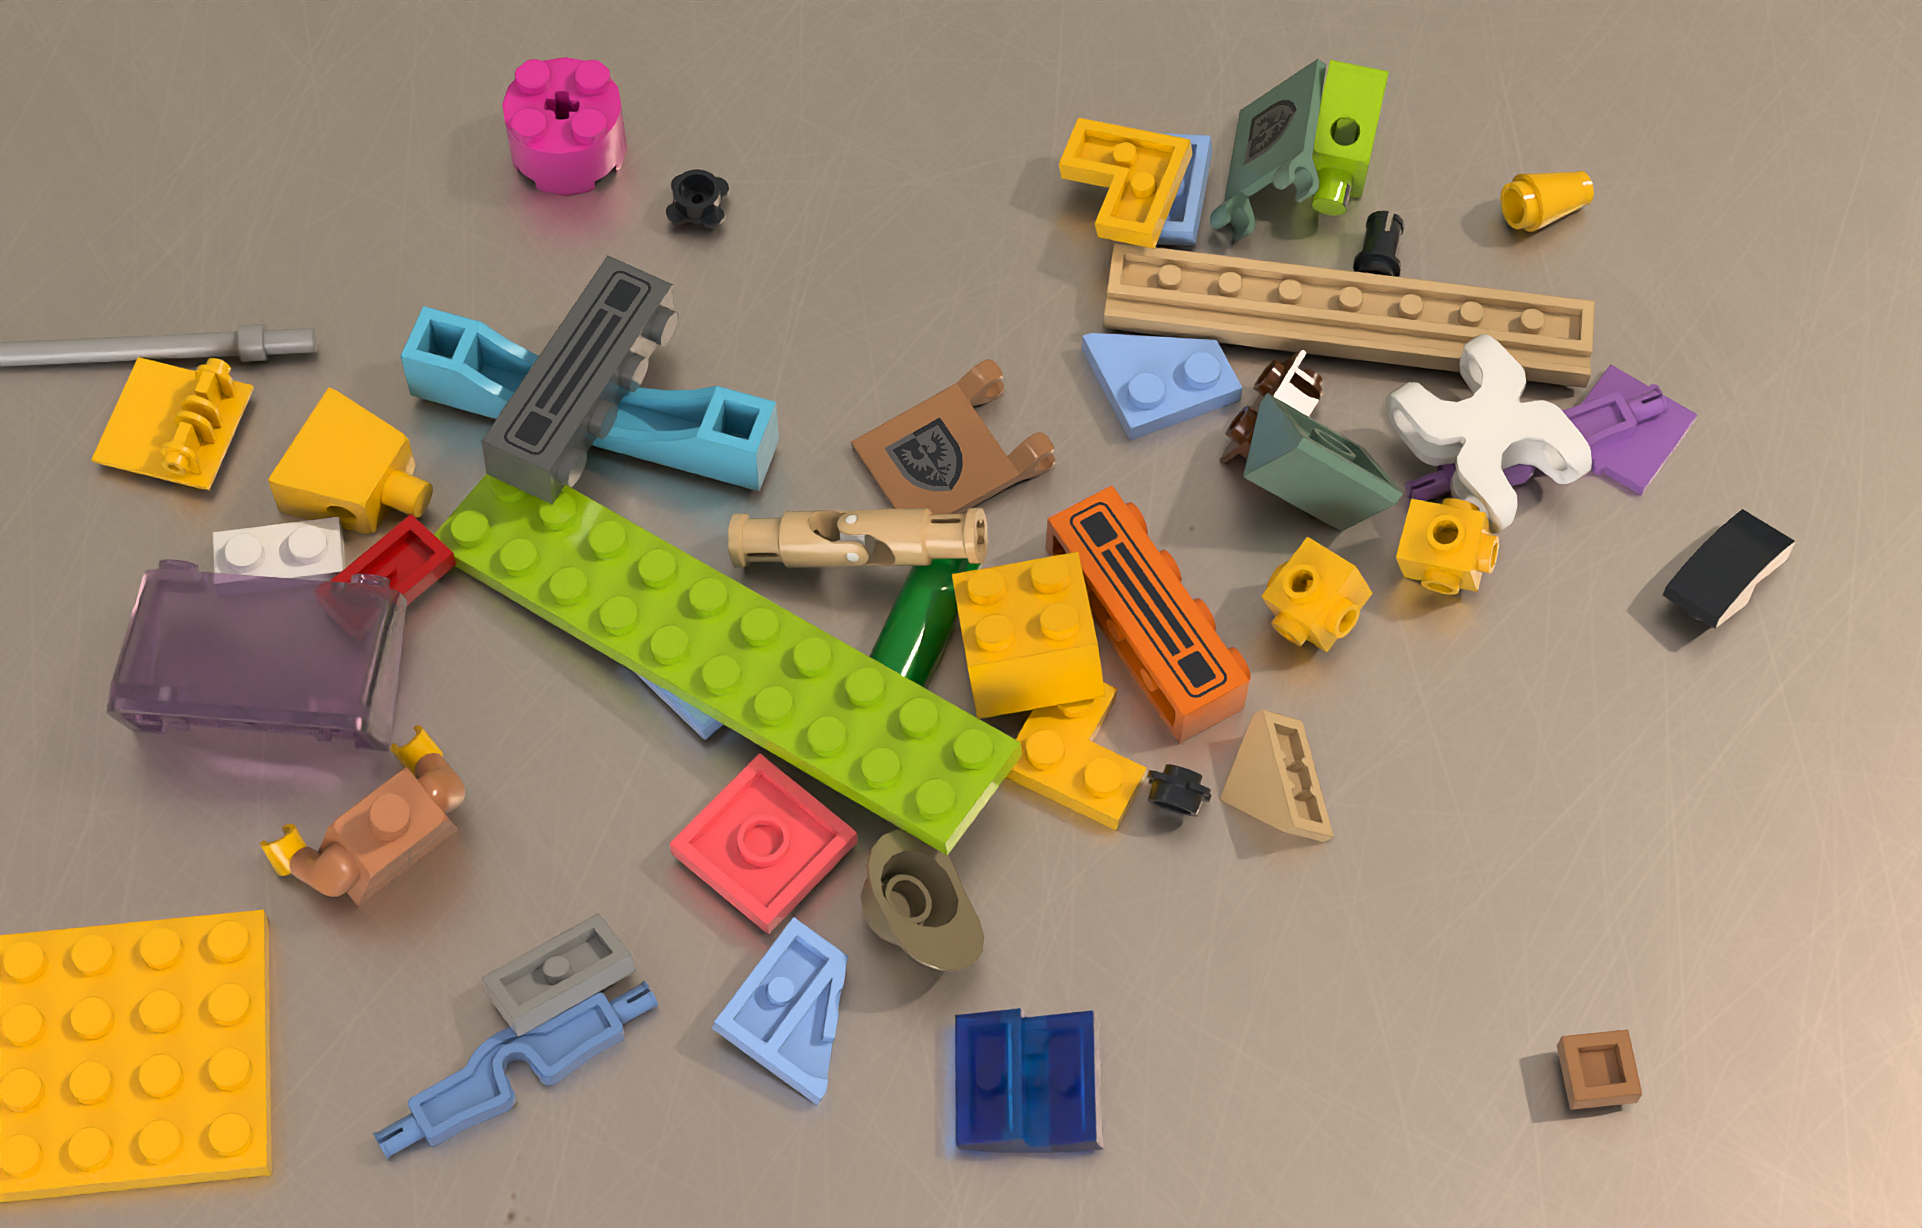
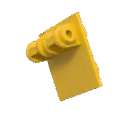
M138 357L92 456V462L210 491L254 387L251 384L232 380L229 375L231 371L229 364L217 358H209L206 365H200L196 371Z

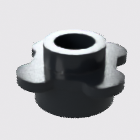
M694 169L676 176L671 181L673 203L667 206L666 216L672 224L683 225L686 222H690L693 224H703L706 228L711 229L720 226L724 222L725 215L721 207L723 199L729 195V185L726 180L721 177H715L708 171ZM703 200V202L699 204H694L692 201Z
M1166 764L1163 773L1154 770L1148 771V783L1152 787L1147 800L1156 806L1179 814L1196 817L1198 816L1202 801L1210 802L1211 789L1201 785L1203 776L1195 771L1172 764Z

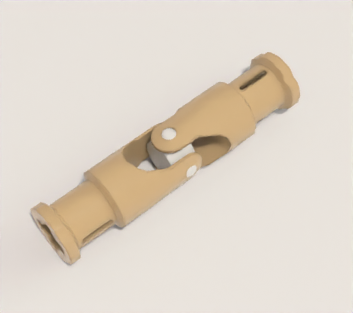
M928 508L786 511L781 518H750L748 513H735L732 515L728 527V552L735 568L750 567L752 562H783L788 568L869 565L928 566L932 563L933 559L967 558L969 563H984L988 548V528L983 508H969L967 513L932 514Z

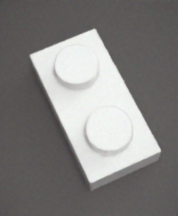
M339 517L212 532L215 588L220 599L321 587L346 568L343 527Z

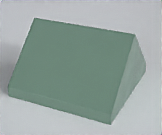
M1269 393L1265 395L1260 403L1243 475L1244 478L1341 532L1397 504L1403 492L1364 447Z

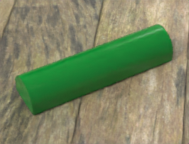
M967 558L933 559L932 563L928 566H912L869 657L927 689L959 621L952 574L983 569V563H969Z

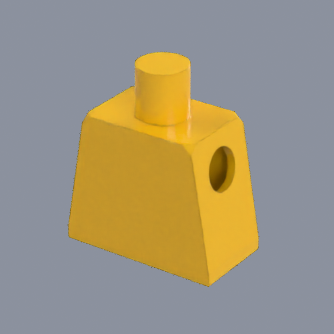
M328 387L268 478L278 511L307 520L339 517L343 529L366 535L377 531L391 507L419 518L427 509L433 493V485L412 475L416 464L409 439L393 426Z

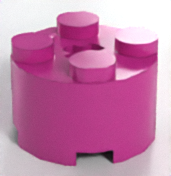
M563 57L543 61L538 59L527 60L516 69L515 79L507 88L502 107L512 162L517 171L520 169L525 176L534 180L536 188L540 191L567 196L592 191L595 189V181L606 176L613 168L617 172L622 167L627 150L622 106L618 86L610 77V71L598 60L585 61Z

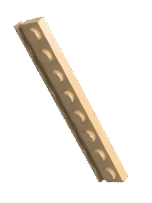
M1114 242L1103 328L1178 338L1217 340L1219 343L1299 352L1303 349L1308 354L1460 372L1459 363L1464 344L1478 335L1488 334L1497 340L1522 366L1527 381L1587 388L1591 376L1590 358L1593 348L1595 301L1155 247V249Z

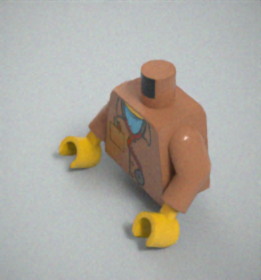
M416 725L413 727L416 735L407 744L398 747L394 742L390 747L391 752L405 769L399 771L329 825L318 851L307 847L294 824H286L281 827L285 835L273 842H266L265 840L260 842L259 845L278 876L292 873L310 887L330 897H337L347 893L356 906L359 907L458 831L457 826L448 817L447 813L455 810L464 800V784L443 758L442 750L422 726Z

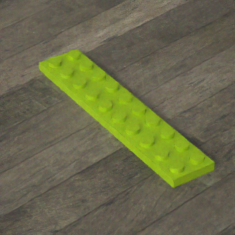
M486 473L434 534L454 553L455 567L659 687H663L715 720L947 856L1022 756L1021 743L567 485L564 486L552 505Z

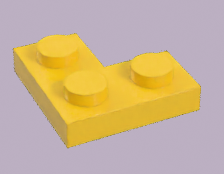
M1078 117L1058 165L1062 179L1109 188L1095 221L1096 232L1099 238L1155 249L1193 153L1190 139Z
M1103 682L1104 697L1033 709L1015 739L1021 743L1022 756L1005 778L1117 831L1145 780L1147 768L1093 742L1117 697L1118 688Z

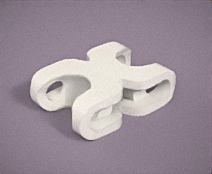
M1481 334L1464 344L1459 363L1460 374L1473 394L1471 398L1459 402L1440 400L1418 382H1409L1388 394L1386 407L1391 425L1417 458L1433 466L1455 463L1456 470L1450 482L1452 497L1471 502L1480 508V512H1486L1491 533L1496 534L1513 524L1518 506L1517 494L1503 473L1505 468L1517 464L1532 465L1550 476L1556 483L1569 484L1591 470L1592 460L1591 449L1587 441L1559 407L1544 400L1520 403V396L1526 385L1524 369L1497 340L1488 334Z

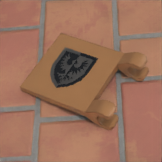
M990 359L980 362L954 385L851 441L853 450L893 509L928 508L932 514H962L969 508L978 505L1018 481L1040 476L1054 467L1055 457L1052 454L1054 452V445L1047 435L1041 432L1031 435L1007 456L973 408L976 405L992 402L1004 393V384L1001 381L1003 373L996 362Z

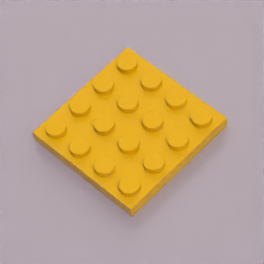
M264 909L0 935V1203L272 1175L269 919Z

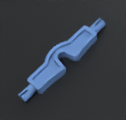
M643 981L640 985L608 1002L603 993H597L517 1037L511 1027H508L484 1041L472 1054L465 1068L411 1097L408 1100L411 1114L378 1132H374L373 1135L386 1159H389L390 1156L423 1137L426 1138L430 1146H437L465 1129L508 1112L516 1102V1096L509 1078L505 1075L508 1065L512 1062L524 1061L531 1066L532 1071L539 1076L543 1084H557L594 1056L621 1042L625 1038L623 1025L650 1009L658 1007V1002L646 981Z

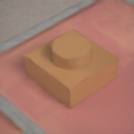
M1628 1029L1561 1036L1557 1049L1570 1110L1631 1104L1639 1101L1642 1096V1089Z

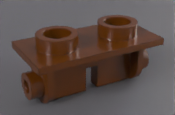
M1303 349L1282 364L1277 360H1273L1258 377L1253 389L1259 395L1252 407L1245 406L1229 425L1226 436L1232 440L1220 461L1226 463L1238 454L1246 459L1248 458L1260 403L1267 393L1310 416L1323 395L1321 388L1323 379L1313 370H1301L1298 368L1306 355Z

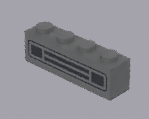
M607 255L482 439L485 467L488 475L552 505L565 485L571 487L578 481L586 464L587 451L597 437L604 439L609 434L617 417L618 404L627 391L635 392L639 388L648 369L649 357L657 345L665 346L675 332L679 315L674 311L673 284Z

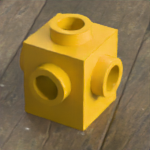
M1448 498L1444 499L1442 504L1411 499L1396 559L1403 577L1422 581L1421 584L1426 589L1447 595L1458 594L1459 589L1478 592L1482 572L1491 574L1494 569L1499 548V537L1492 535L1486 512H1480V508L1471 502Z
M1307 537L1290 560L1282 563L1274 570L1268 581L1267 589L1261 597L1275 616L1271 625L1277 632L1297 646L1301 647L1307 640L1327 653L1338 638L1346 636L1353 629L1359 618L1360 609L1373 593L1355 565Z

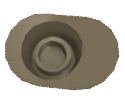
M896 830L882 835L870 849L866 864L868 877L864 882L861 893L862 912L869 927L881 939L893 945H898L919 963L938 971L958 972L972 966L983 952L984 933L980 920L961 884L959 875L950 857L904 830Z

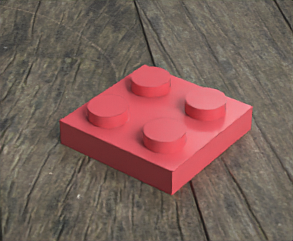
M759 753L670 842V849L673 856L769 935L858 841L857 832Z

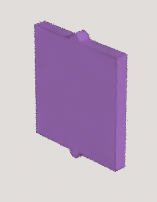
M1610 364L1582 403L1615 391H1619L1626 401L1659 388V386L1656 384L1647 386ZM1666 397L1668 411L1666 413L1637 422L1631 438L1591 453L1592 472L1597 475L1605 473L1642 495L1693 425L1698 415Z

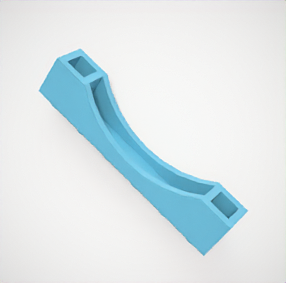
M425 306L422 307L400 356L411 396L497 419L539 357L506 339L480 321ZM720 386L695 390H659L639 387L635 392H626L618 404L617 417L609 434L604 439L597 437L592 446L760 491L779 442L777 405L775 401Z

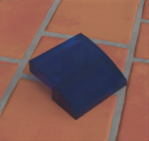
M1021 1008L955 1015L956 1146L959 1150L1002 1153H1054L1103 1149L1100 1019L1093 1010L1027 1017Z

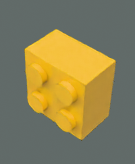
M1079 552L952 574L967 667L978 719L1105 696L1098 642Z

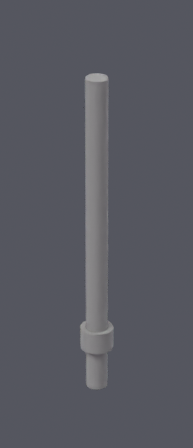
M265 324L240 325L238 331L0 342V367L136 361L138 357L158 360L240 356L242 362L267 361L269 354L316 352L317 336L315 328L268 330Z

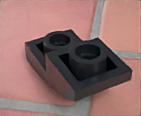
M1742 509L1722 525L1688 559L1667 584L1662 596L1683 608L1691 617L1704 621L1716 629L1748 604L1753 589L1759 581L1787 561L1795 540Z

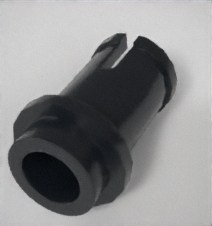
M1376 211L1367 217L1363 249L1354 259V272L1400 276L1401 263L1397 255L1405 224L1399 215L1394 213L1390 231H1385L1389 211Z

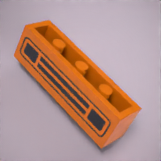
M1113 485L1047 518L1045 549L1050 556L1079 552L1092 618L1180 744L1244 709L1251 680L1250 670L1241 653L1234 647L1227 649L1215 632L1216 624L1207 605L1200 598L1193 600L1181 583L1182 577L1178 565L1171 554L1164 549L1158 551L1148 537L1145 519L1137 506L1132 502L1125 504Z

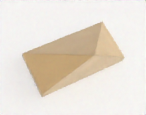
M1264 709L1252 715L1219 800L1286 833L1320 842H1326L1334 838L1303 721Z

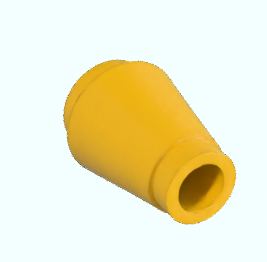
M1581 170L1576 172L1518 174L1513 178L1512 182L1505 184L1502 188L1500 196L1501 209L1507 223L1512 228L1534 232L1580 209L1582 206L1589 205L1593 200L1594 189L1588 174Z

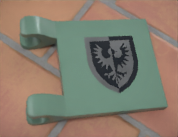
M1316 59L1239 112L1225 200L1213 210L1210 216V224L1216 230L1231 222L1234 229L1232 240L1235 242L1249 235L1255 228V218L1249 197L1272 182L1279 190H1283L1291 183H1294L1297 189L1295 200L1300 203L1315 194L1319 188V179L1312 154L1327 65L1319 59Z

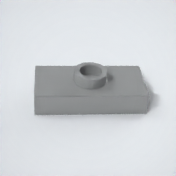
M598 913L483 976L481 979L487 996L517 1037L636 970L631 953Z

